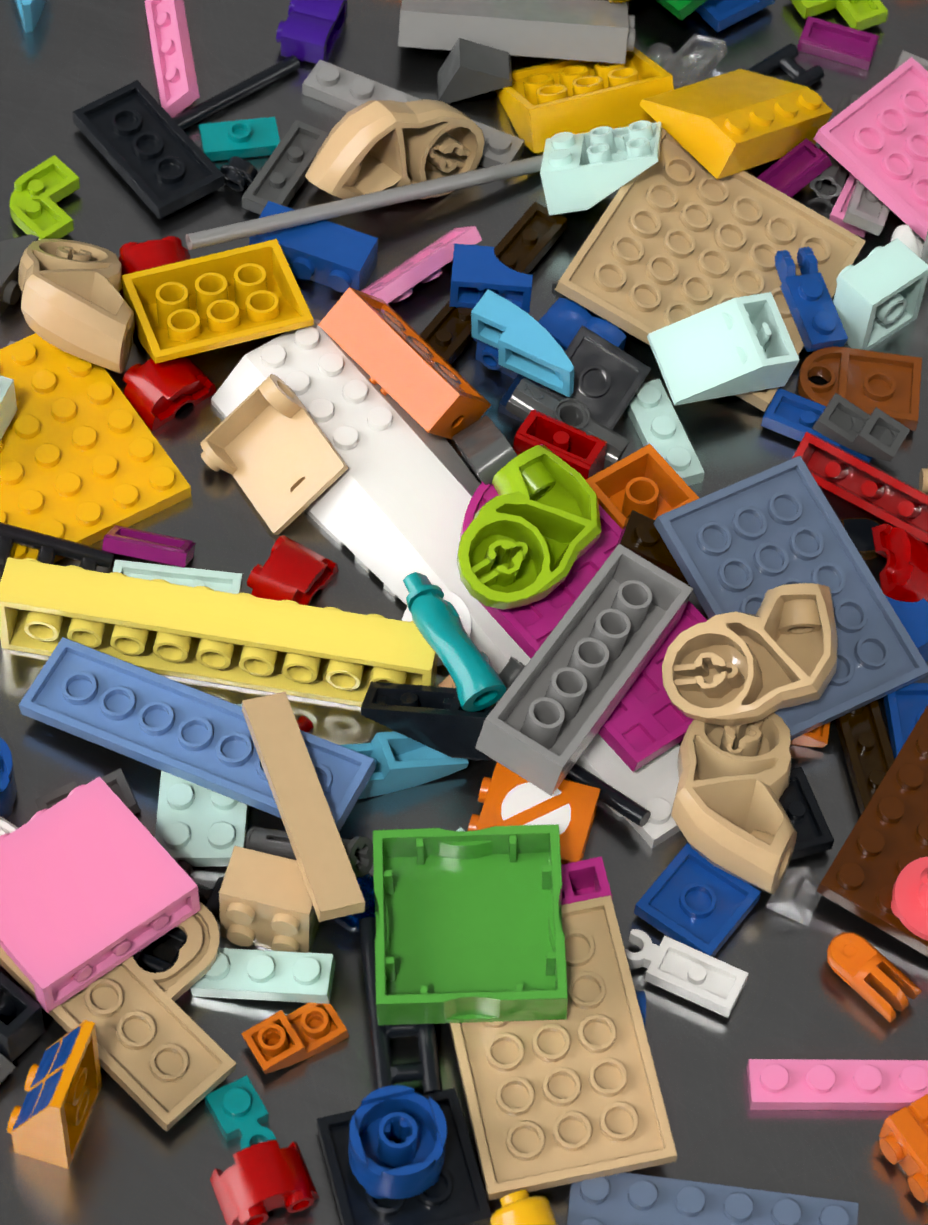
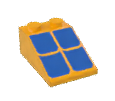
M85 1020L46 1048L39 1065L34 1063L31 1066L25 1082V1091L28 1092L22 1106L16 1105L7 1126V1133H10L12 1136L14 1153L69 1169L102 1087L95 1022Z

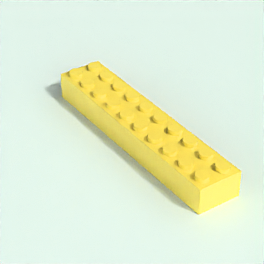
M8 557L0 582V640L3 649L51 656L62 637L156 674L273 693L286 692L287 695L359 707L362 706L371 682L422 686L435 685L438 655L423 638L413 621L388 619L378 614L363 615L345 612L335 607L320 608L301 605L292 600L277 601L258 598L248 593L233 594L214 591L205 586L190 587L171 584L162 579L146 580L128 577L118 572L103 573L90 571L75 565L59 566L42 563L31 558L22 560Z

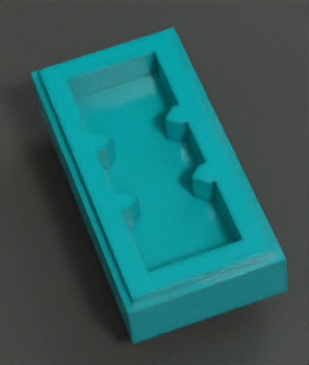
M275 117L199 124L202 151L211 161L229 160L231 157L268 156L273 153L280 143Z

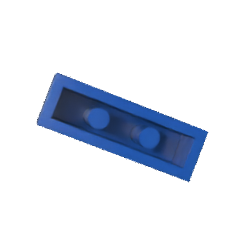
M268 201L259 218L293 211L294 209ZM327 220L249 237V245L277 239L293 275L303 280H310L330 287L337 292H346L349 287L358 291L363 290L377 265V237Z

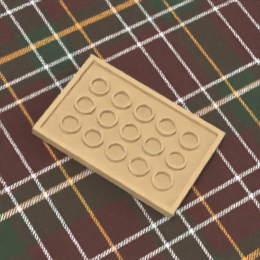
M611 895L561 905L562 930L565 935L567 1019L449 1023L488 1200L499 1199L520 1190L526 1189L528 1192L581 1182L582 1180L668 1164L677 1160V1153Z

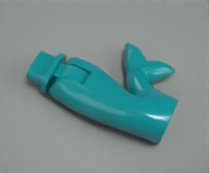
M418 572L407 575L403 582L409 592L406 601L408 609L412 614L413 622L450 673L455 682L458 700L462 709L468 712H475L496 703L505 694L506 686L490 665L488 656L484 652L479 651L467 635L454 606L443 599L444 593L442 589L437 585L431 584L426 575Z

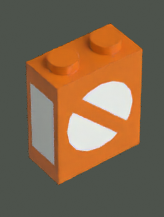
M497 762L492 778L485 776L483 778L478 796V802L483 803V808L480 815L472 814L467 831H476L492 826L559 824L561 865L582 861L597 812L600 788L563 779L551 796Z

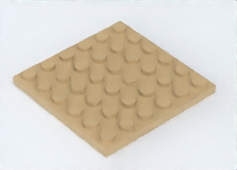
M662 128L658 162L619 189L558 281L555 291L648 345L650 344L647 336L651 332L733 298L771 292L797 355H799L804 344L780 288L782 283L775 266V253L788 250L795 263L796 276L802 274L796 258L798 250L803 247L812 248L818 261V273L821 272L830 296L833 298L837 287L836 280L838 275L845 267L854 263L866 241L746 171L717 180ZM779 387L738 394L736 396L765 412Z

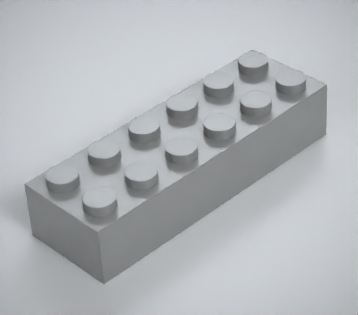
M618 544L486 717L475 748L552 796L677 625L684 613L693 588L621 544Z

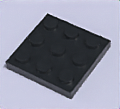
M456 1088L422 1095L427 1099L429 1097L440 1106L447 1124L445 1158L438 1181L424 1192L410 1198H374L366 1192L365 1187L354 1176L349 1164L348 1147L350 1121L356 1110L317 1118V1130L342 1225H491L490 1219L492 1214Z

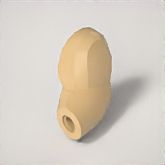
M429 99L410 102L370 100L349 111L333 127L318 150L305 177L316 187L341 199H347L476 170L483 154L484 136L482 129L466 114L443 101ZM454 191L446 192V193H442V194H438V195H433V196H429V197H424V198H420V199H427V198H430V197H439V196L451 194V193L454 192Z
M41 239L33 241L24 250L18 271V284L22 291L21 310L28 326L43 340L66 353L120 374L125 370L133 342L135 317L134 311L119 293L122 289V264L118 261L117 255L106 248L74 240Z
M815 583L781 585L765 593L762 604L756 614L742 612L718 614L706 622L698 623L681 632L669 645L662 663L663 686L672 705L686 717L708 724L739 726L758 722L779 709L820 699L837 669L838 637L830 587Z
M775 713L758 722L739 726L708 724L693 720L686 731L678 753L679 783L671 816L692 849L713 866L748 884L774 894L789 866L797 838V831L779 802V798L790 782V730L783 719Z

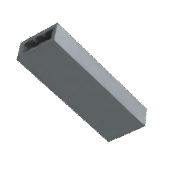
M402 0L398 47L451 51L457 40L462 38L506 51L509 55L625 64L626 51H634L635 16L628 15V2L609 3L606 0Z

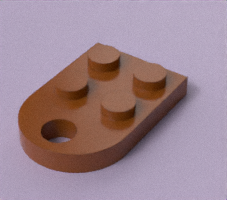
M846 347L822 348L811 353L803 361L797 381L799 396L827 406L833 395L837 393L869 415L877 407L910 430L916 431L919 417L922 358ZM820 376L826 379L828 383L816 385L808 378Z

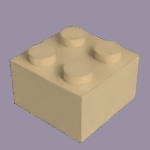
M234 846L219 891L220 937L227 938L230 942L244 947L256 945L272 949L273 951L311 953L320 922L297 861Z

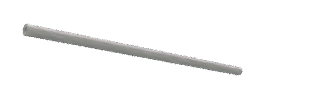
M543 155L186 234V244L189 250L540 172Z

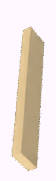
M286 692L242 700L244 718L319 922L364 912L365 900Z

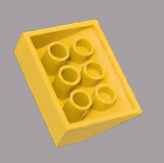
M634 47V51H626L625 64L561 59L512 71V85L494 91L518 137L525 140L524 145L533 153L543 155L546 139L561 132L580 134L590 132L592 129L601 126H609L614 129L627 127L631 123L641 120L651 123L656 122L639 105L642 99L674 90L673 75Z
M744 69L731 71L642 99L639 105L656 122H661L662 128L717 180L779 159L806 138L815 145L814 137L816 133L827 124L833 113V110L822 101V97L806 86Z
M277 239L121 275L124 300L134 311V334L155 364L314 325L312 314Z

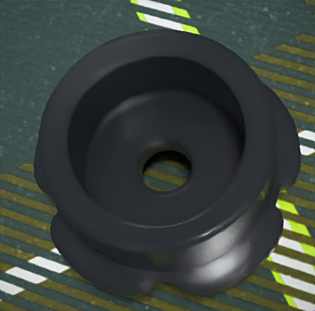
M231 157L227 165L223 164L220 168V171L225 174L224 183L229 188L238 192H243L245 188L248 189L258 174L257 169L250 162L240 157Z

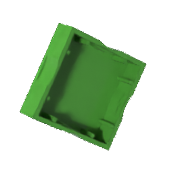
M559 824L492 826L476 831H451L441 828L373 830L374 897L376 909L375 970L378 1025L567 1019L568 993L565 935L562 930L561 912L562 874Z

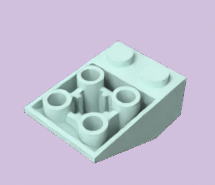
M641 120L633 122L627 127L612 129L609 126H601L587 133L573 134L571 132H561L551 138H547L540 175L549 215L588 210L657 163L662 132L661 122L651 123Z
M771 292L733 298L651 332L647 336L674 406L783 387L800 361Z

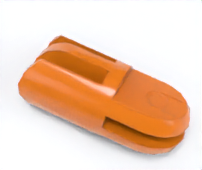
M843 932L835 936L828 945L827 960L832 970L889 1023L897 1017L894 1009L902 1012L909 1005L907 997L915 999L922 992L918 986L864 937L854 932Z

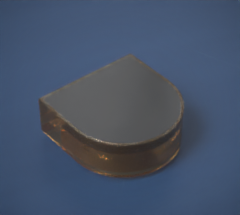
M869 518L841 519L843 527L863 560H871L880 555L875 552L872 528L881 524Z

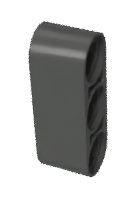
M487 415L452 436L454 443L470 468L485 485L491 484L495 474L517 456L506 437Z

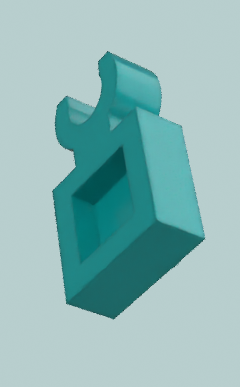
M247 1075L209 1093L205 1097V1104L226 1142L238 1136L240 1137V1151L257 1142L262 1143L276 1140L274 1133L270 1129L260 1126L269 1122V1113Z

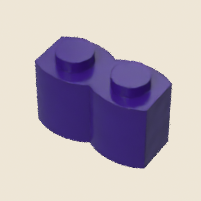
M291 0L288 18L286 21H280L276 33V42L281 44V56L290 57L295 55L298 60L317 64L319 60L328 62L335 41L339 38L347 19V0Z

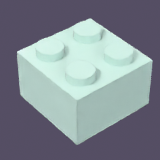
M898 238L884 247H876L867 258L855 266L852 264L848 265L837 277L833 304L848 337L846 344L850 348L869 351L918 317L928 279V265Z

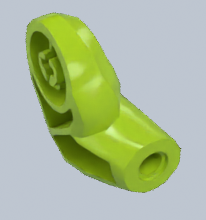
M537 445L513 458L495 474L492 484L499 496L490 499L475 514L473 521L461 536L457 554V565L461 582L470 595L485 606L504 610L522 607L544 599L563 583L573 563L594 545L600 537L601 523L596 493L579 472L545 445Z

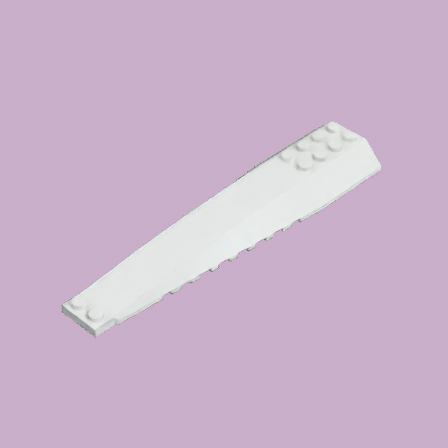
M314 319L313 326L288 331L245 354L211 398V404L225 419L269 375L274 374L292 389L349 467L304 511L340 546L345 545L355 555V561L367 573L372 571L384 583L383 588L394 599L398 597L407 605L406 597L409 592L403 579L414 572L426 575L431 584L458 595L470 612L472 622L470 639L479 651L484 652L488 656L490 665L498 675L509 662L510 657H514L518 660V663L521 662L526 666L531 660L481 603L470 595L461 582L457 565L461 527L469 502L480 483L446 438L428 433L389 394L383 395L380 392L382 387L378 383L376 385L372 384L369 381L371 376L318 325L321 320ZM597 733L576 763L650 811L651 815L648 822L640 827L610 806L608 807L619 817H624L652 849L681 831L671 816L679 783L677 766L680 749L679 743L633 772Z

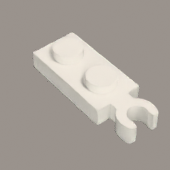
M638 929L631 930L628 942L638 946L641 951L631 952L625 949L629 968L645 967L647 968L645 981L729 1018L747 981L748 972L667 936H664L660 946L652 943L651 938L644 931Z

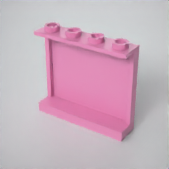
M100 776L86 785L77 786L65 799L49 809L40 810L29 822L12 833L0 836V946L34 985L36 1000L47 1013L200 911L198 885Z

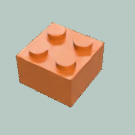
M651 444L586 479V482L596 493L599 505L622 530L632 510L656 520L658 516L699 499L695 492Z

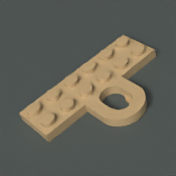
M201 902L200 911L176 926L184 931L187 940L179 949L178 960L172 968L160 973L147 972L137 965L132 956L49 1012L67 1033L85 1020L95 1022L100 1066L166 1132L236 1069V1062L175 1003L180 996L211 969L217 958L220 940L218 924L211 911ZM0 946V965L36 1000L34 985Z

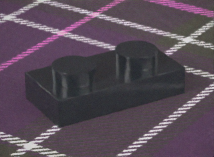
M802 766L791 769L789 785L779 798V802L797 831L796 843L791 860L832 849L834 838Z

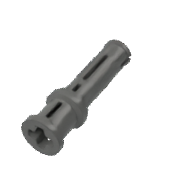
M253 826L247 832L245 838L247 849L296 860L286 831ZM355 836L353 839L341 838L355 876L357 878L364 877L369 873L373 865V843L365 836Z

